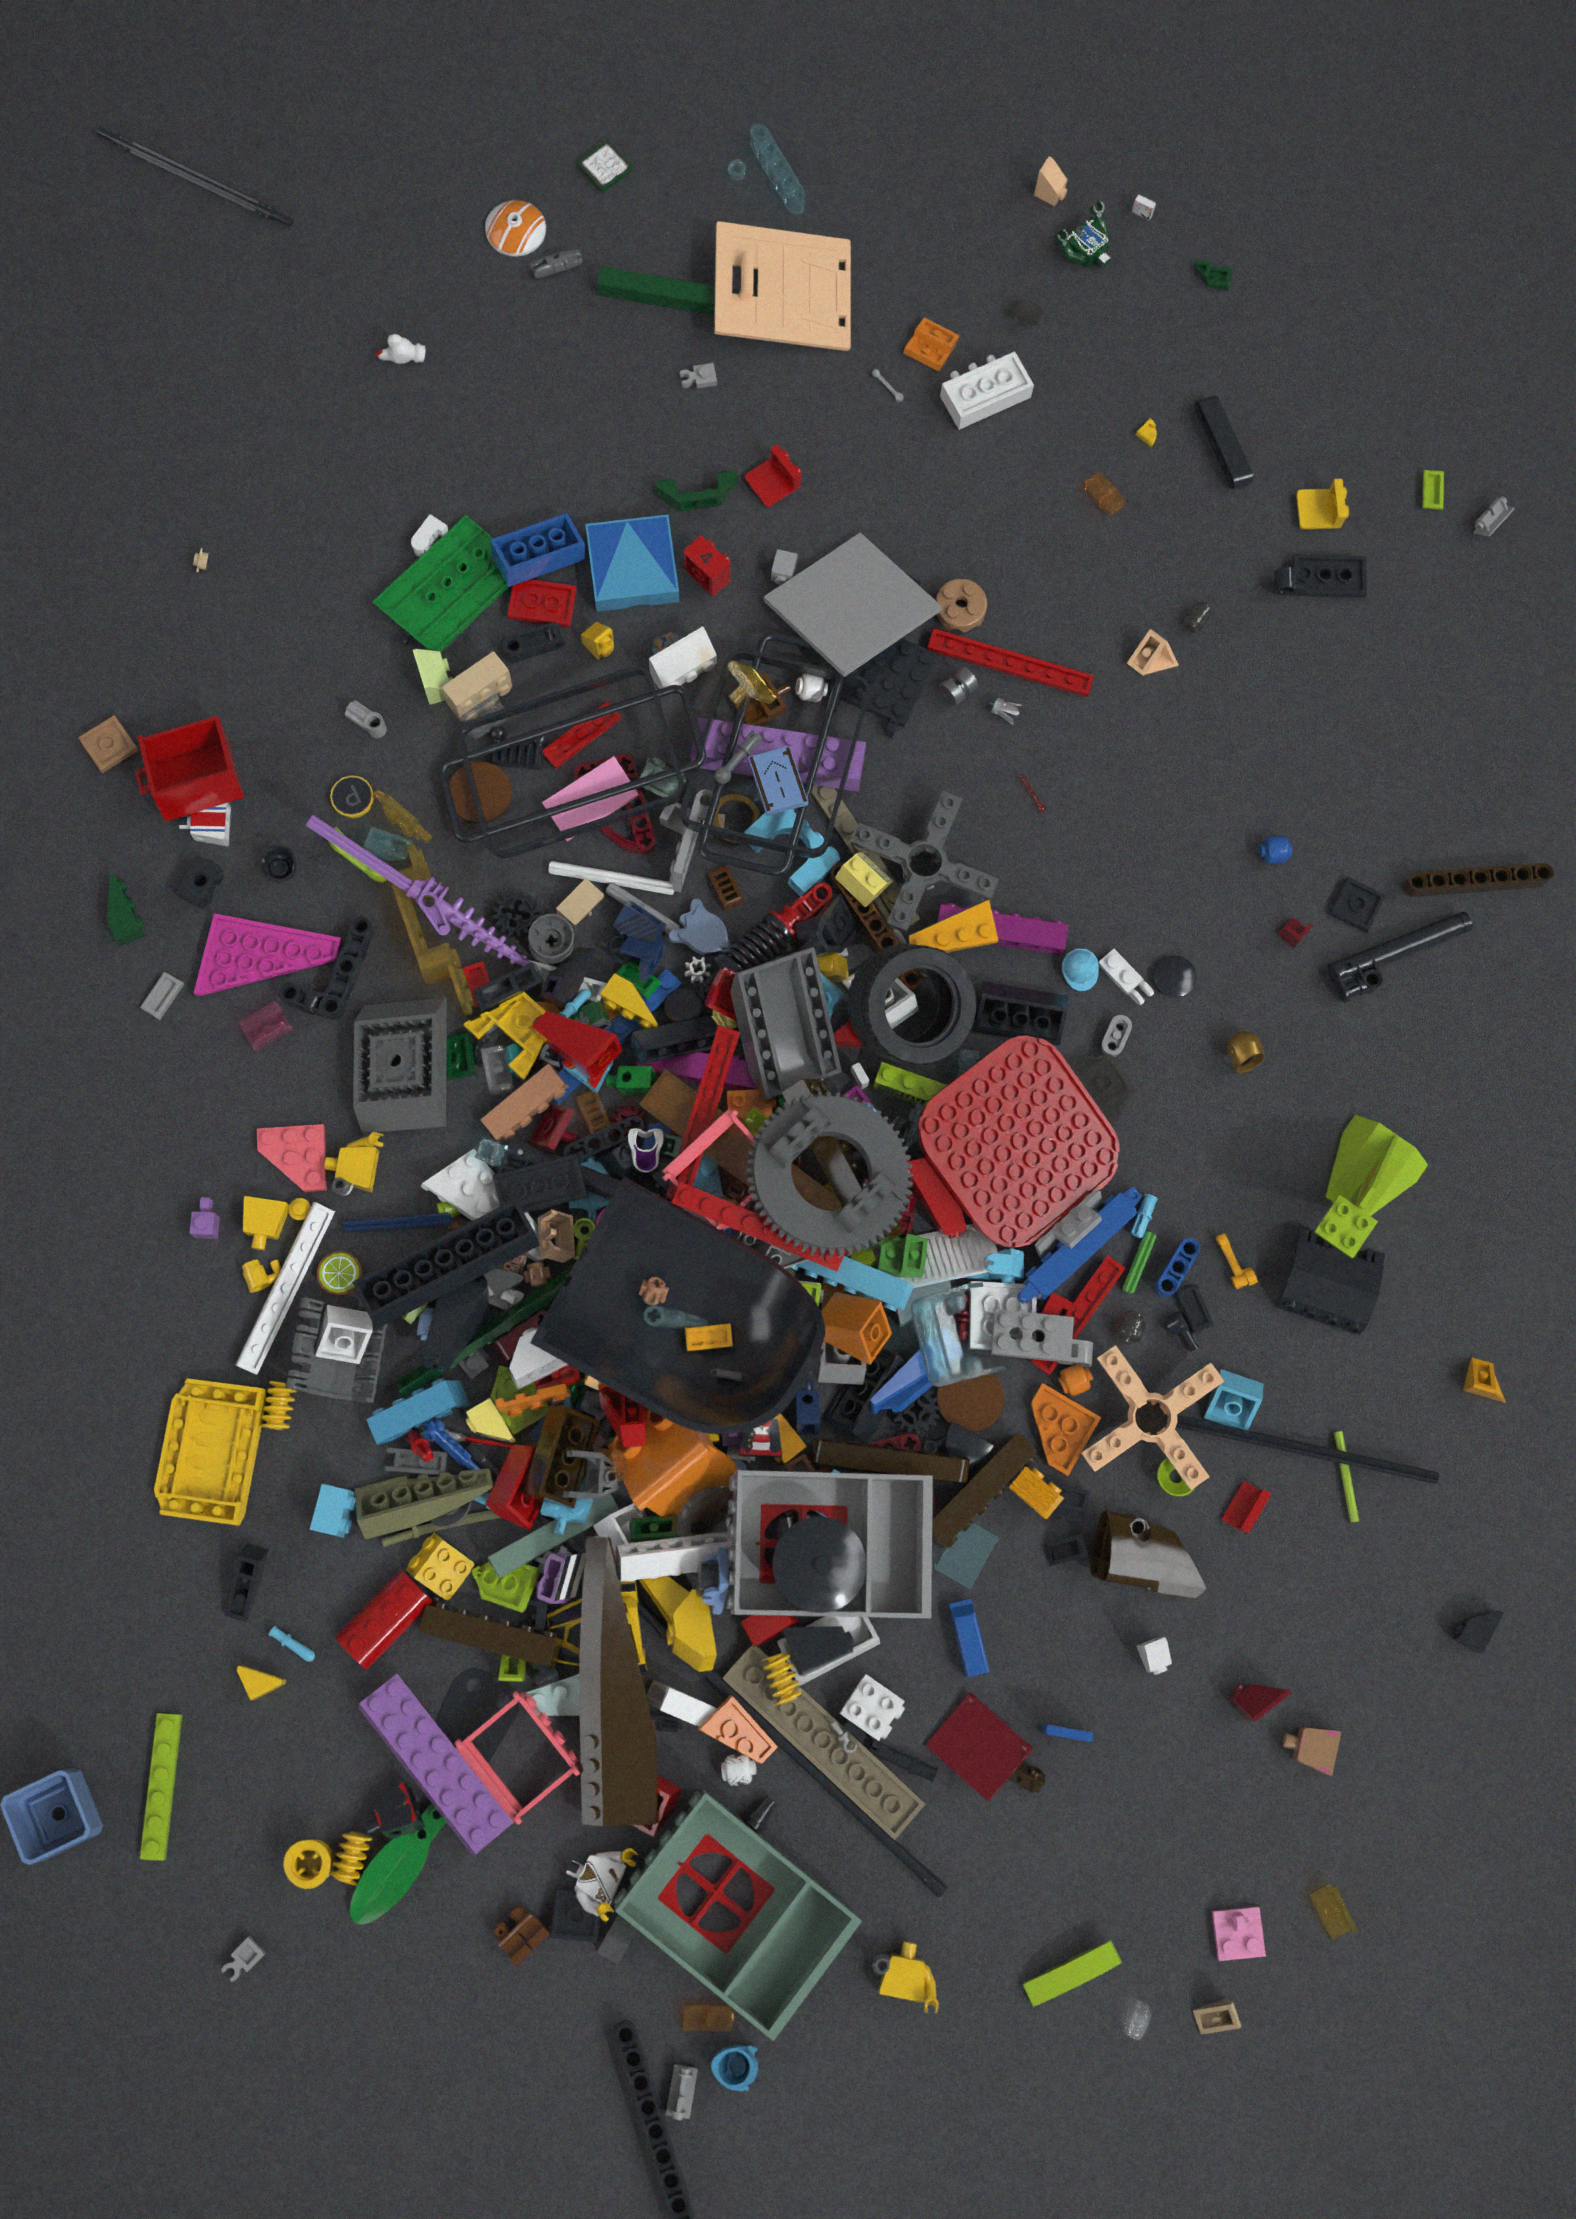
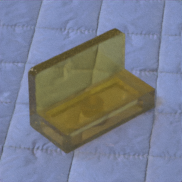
M1328 1884L1309 1894L1330 1939L1333 1940L1349 1931L1352 1933L1358 1931L1336 1886Z

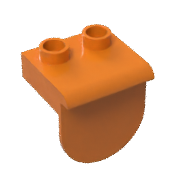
M650 1409L646 1412L647 1445L623 1448L617 1435L607 1445L614 1462L620 1465V1475L632 1501L641 1511L647 1507L660 1516L677 1515L678 1521H689L715 1511L733 1494V1491H729V1478L734 1476V1472L738 1471L728 1455L714 1447L708 1433L682 1427Z

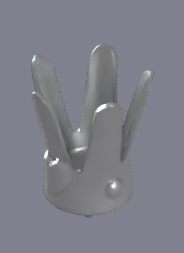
M999 697L995 704L989 702V704L993 705L991 713L1000 715L1012 725L1014 724L1013 719L1004 712L1018 715L1019 711L1015 706H1022V704L1005 702Z

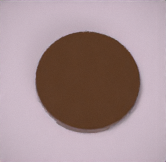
M472 762V770L488 824L499 819L508 810L512 797L511 784L507 775L498 766L488 762ZM464 765L454 773L449 782L457 816L468 823H480Z
M966 1364L952 1369L944 1376L937 1390V1406H940L939 1412L948 1424L952 1421L970 1432H978L991 1426L998 1419L1003 1409L1004 1392L1000 1381L991 1371L979 1365Z

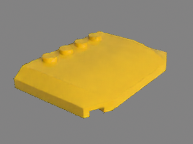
M187 1378L184 1382L186 1383L184 1387L172 1399L154 1488L155 1496L158 1498L161 1508L159 1510L160 1515L240 1526L246 1512L261 1432L260 1425L263 1422L261 1418L264 1415L263 1408L266 1406V1390L263 1388Z

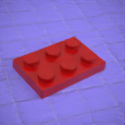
M531 579L515 584L512 588L507 615L508 619L539 624L559 623L560 627L570 628L577 587Z

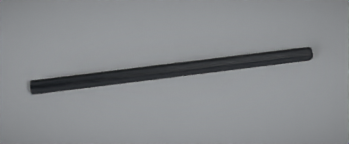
M1177 1415L1176 1427L1432 1484H1437L1439 1480V1473L1436 1471Z

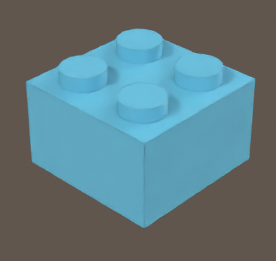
M322 1484L310 1530L344 1538L345 1533L348 1534L351 1528L350 1513L355 1511L356 1508L355 1492Z

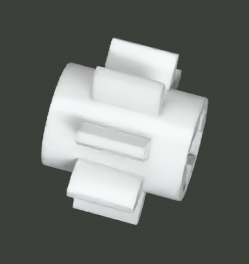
M693 957L691 964L687 962L685 964L686 968L690 969L685 972V977L691 976L692 984L695 981L702 983L705 977L708 978L710 976V973L706 970L711 969V964L705 965L704 957L701 960H696ZM699 967L702 969V971L694 973V969L697 970Z

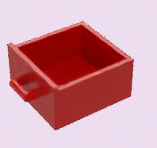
M218 715L144 738L142 735L138 736L145 768L135 771L139 792L141 794L151 792L165 822L244 798L230 741ZM147 776L149 784L143 785L142 778Z

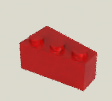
M605 1384L598 1385L601 1407L623 1448L647 1445L646 1407Z

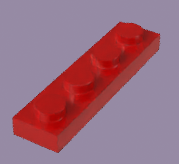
M607 701L598 709L609 706L611 704L609 703V701ZM615 712L574 726L542 751L543 756L556 770L619 722L621 715Z

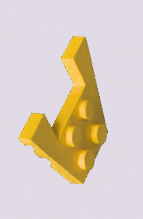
M525 992L500 1004V1007L490 1012L486 1011L480 1014L481 1017L473 1021L469 1020L463 1024L478 1040L495 1024L517 1043L523 1051L509 1064V1067L523 1080L527 1077L544 1045V1042L534 1034L531 1027L534 1020L546 1012Z

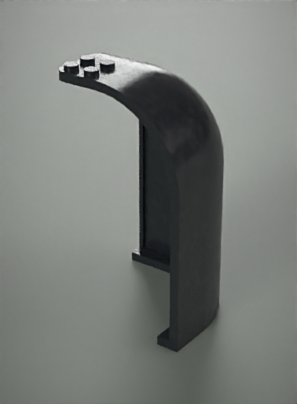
M623 1177L585 1245L589 1249H583L530 1341L534 1346L671 1422L703 1433L733 1434L752 1430L771 1421L790 1404L798 1390L803 1391L809 1381L808 1377L817 1370L820 1364L819 1360L824 1352V1349L821 1347L825 1338V1323L822 1313L810 1293L782 1266L759 1251L632 1180ZM651 1277H658L665 1282V1287H668L669 1290L664 1303L659 1301L657 1305H649L643 1301V1295H639V1291L644 1279L649 1281ZM731 1324L733 1346L687 1351L685 1328ZM724 1369L741 1372V1380L744 1381L718 1378L717 1370Z

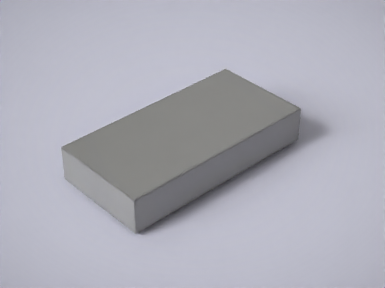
M164 972L140 1008L160 1020L184 986V983Z

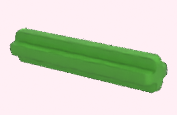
M1148 1231L1144 1233L1122 1287V1290L1126 1293L1132 1294L1136 1289L1156 1239L1154 1233Z

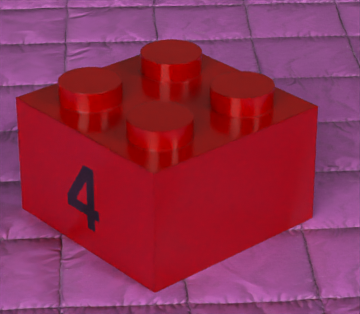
M700 535L683 551L684 570L712 597L730 582V559L726 554L717 551L711 540H706Z

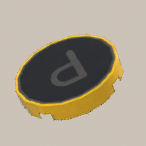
M347 776L335 783L331 790L330 798L338 814L348 818H357L369 812L374 801L372 787L366 780L358 776Z

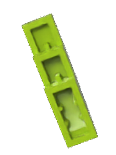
M1109 1940L1069 1958L1068 1961L1048 1969L1039 1976L1025 1981L1023 1986L1034 2007L1121 1964L1122 1961L1112 1941Z

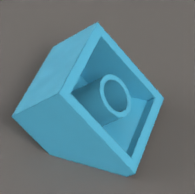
M1221 1369L1219 1374L1224 1382L1211 1391L1204 1418L1222 1425L1248 1430L1262 1402L1264 1384Z

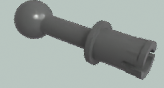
M752 730L741 744H737L739 750L724 767H718L715 770L714 778L718 783L725 784L729 782L731 771L745 755L751 756V751L762 741V737L757 732L755 733Z

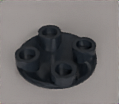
M1168 956L1157 964L1154 971V981L1161 994L1171 997H1182L1189 994L1194 988L1197 981V973L1193 964L1186 958Z

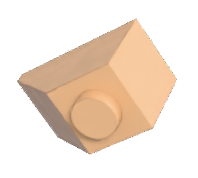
M1050 156L1039 171L1034 196L1056 206L1059 199L1062 201L1068 189L1065 188L1067 178Z

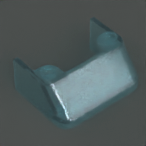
M971 1283L917 1298L911 1304V1314L928 1380L936 1387L1005 1371L1004 1366L984 1370L979 1358L975 1356L964 1358L953 1314L959 1313L965 1308L966 1299L964 1292L984 1287L983 1283Z

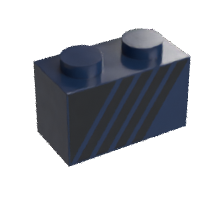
M631 901L624 905L613 926L625 937H632L653 944L656 938L661 937L667 924Z

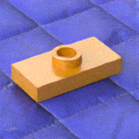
M731 1324L685 1328L687 1351L733 1346Z

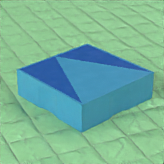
M668 515L585 524L597 612L624 609L635 605H659L679 602L678 581Z

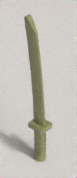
M492 1510L466 1515L462 1521L451 1527L441 1528L433 1523L418 1527L415 1525L408 1531L406 1530L381 1540L383 1546L387 1547L415 1537V1539H418L421 1535L501 1517L497 1516Z

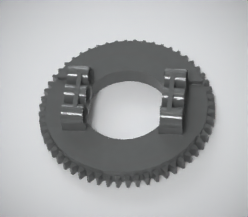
M818 1092L817 1097L810 1093L808 1099L802 1095L799 1098V1102L794 1098L791 1101V1106L786 1102L783 1105V1109L779 1107L776 1109V1115L771 1113L769 1115L770 1121L765 1119L763 1122L764 1127H759L757 1132L760 1135L755 1134L753 1138L755 1142H752L750 1145L753 1151H749L747 1155L751 1160L746 1162V1165L751 1167L746 1170V1175L752 1176L746 1180V1184L753 1185L749 1187L748 1193H755L750 1200L758 1201L754 1206V1210L762 1209L758 1217H767L764 1225H773L770 1232L778 1230L777 1238L786 1236L785 1244L792 1240L794 1249L800 1244L801 1252L810 1248V1255H813L818 1250L820 1257L824 1255L825 1251H827L829 1257L833 1256L834 1251H836L838 1257H841L843 1250L849 1256L852 1253V1249L857 1254L861 1251V1247L867 1250L869 1243L872 1246L876 1245V1238L880 1241L883 1240L884 1234L888 1235L891 1232L889 1227L894 1229L897 1225L895 1220L900 1221L902 1218L900 1213L906 1211L903 1205L909 1203L910 1200L906 1197H909L912 1193L907 1188H911L913 1182L908 1180L913 1177V1173L908 1172L912 1168V1164L907 1163L911 1157L910 1155H905L908 1147H902L904 1138H898L900 1132L899 1130L894 1131L892 1129L893 1123H887L888 1117L882 1118L880 1110L877 1112L873 1111V1105L870 1107L865 1106L866 1101L864 1100L859 1103L857 1102V1097L851 1100L848 1094L842 1098L838 1092L835 1097L831 1096L830 1092H827L826 1096ZM833 1136L849 1142L861 1153L868 1168V1183L839 1211L822 1210L809 1204L798 1193L792 1180V1161L817 1137Z

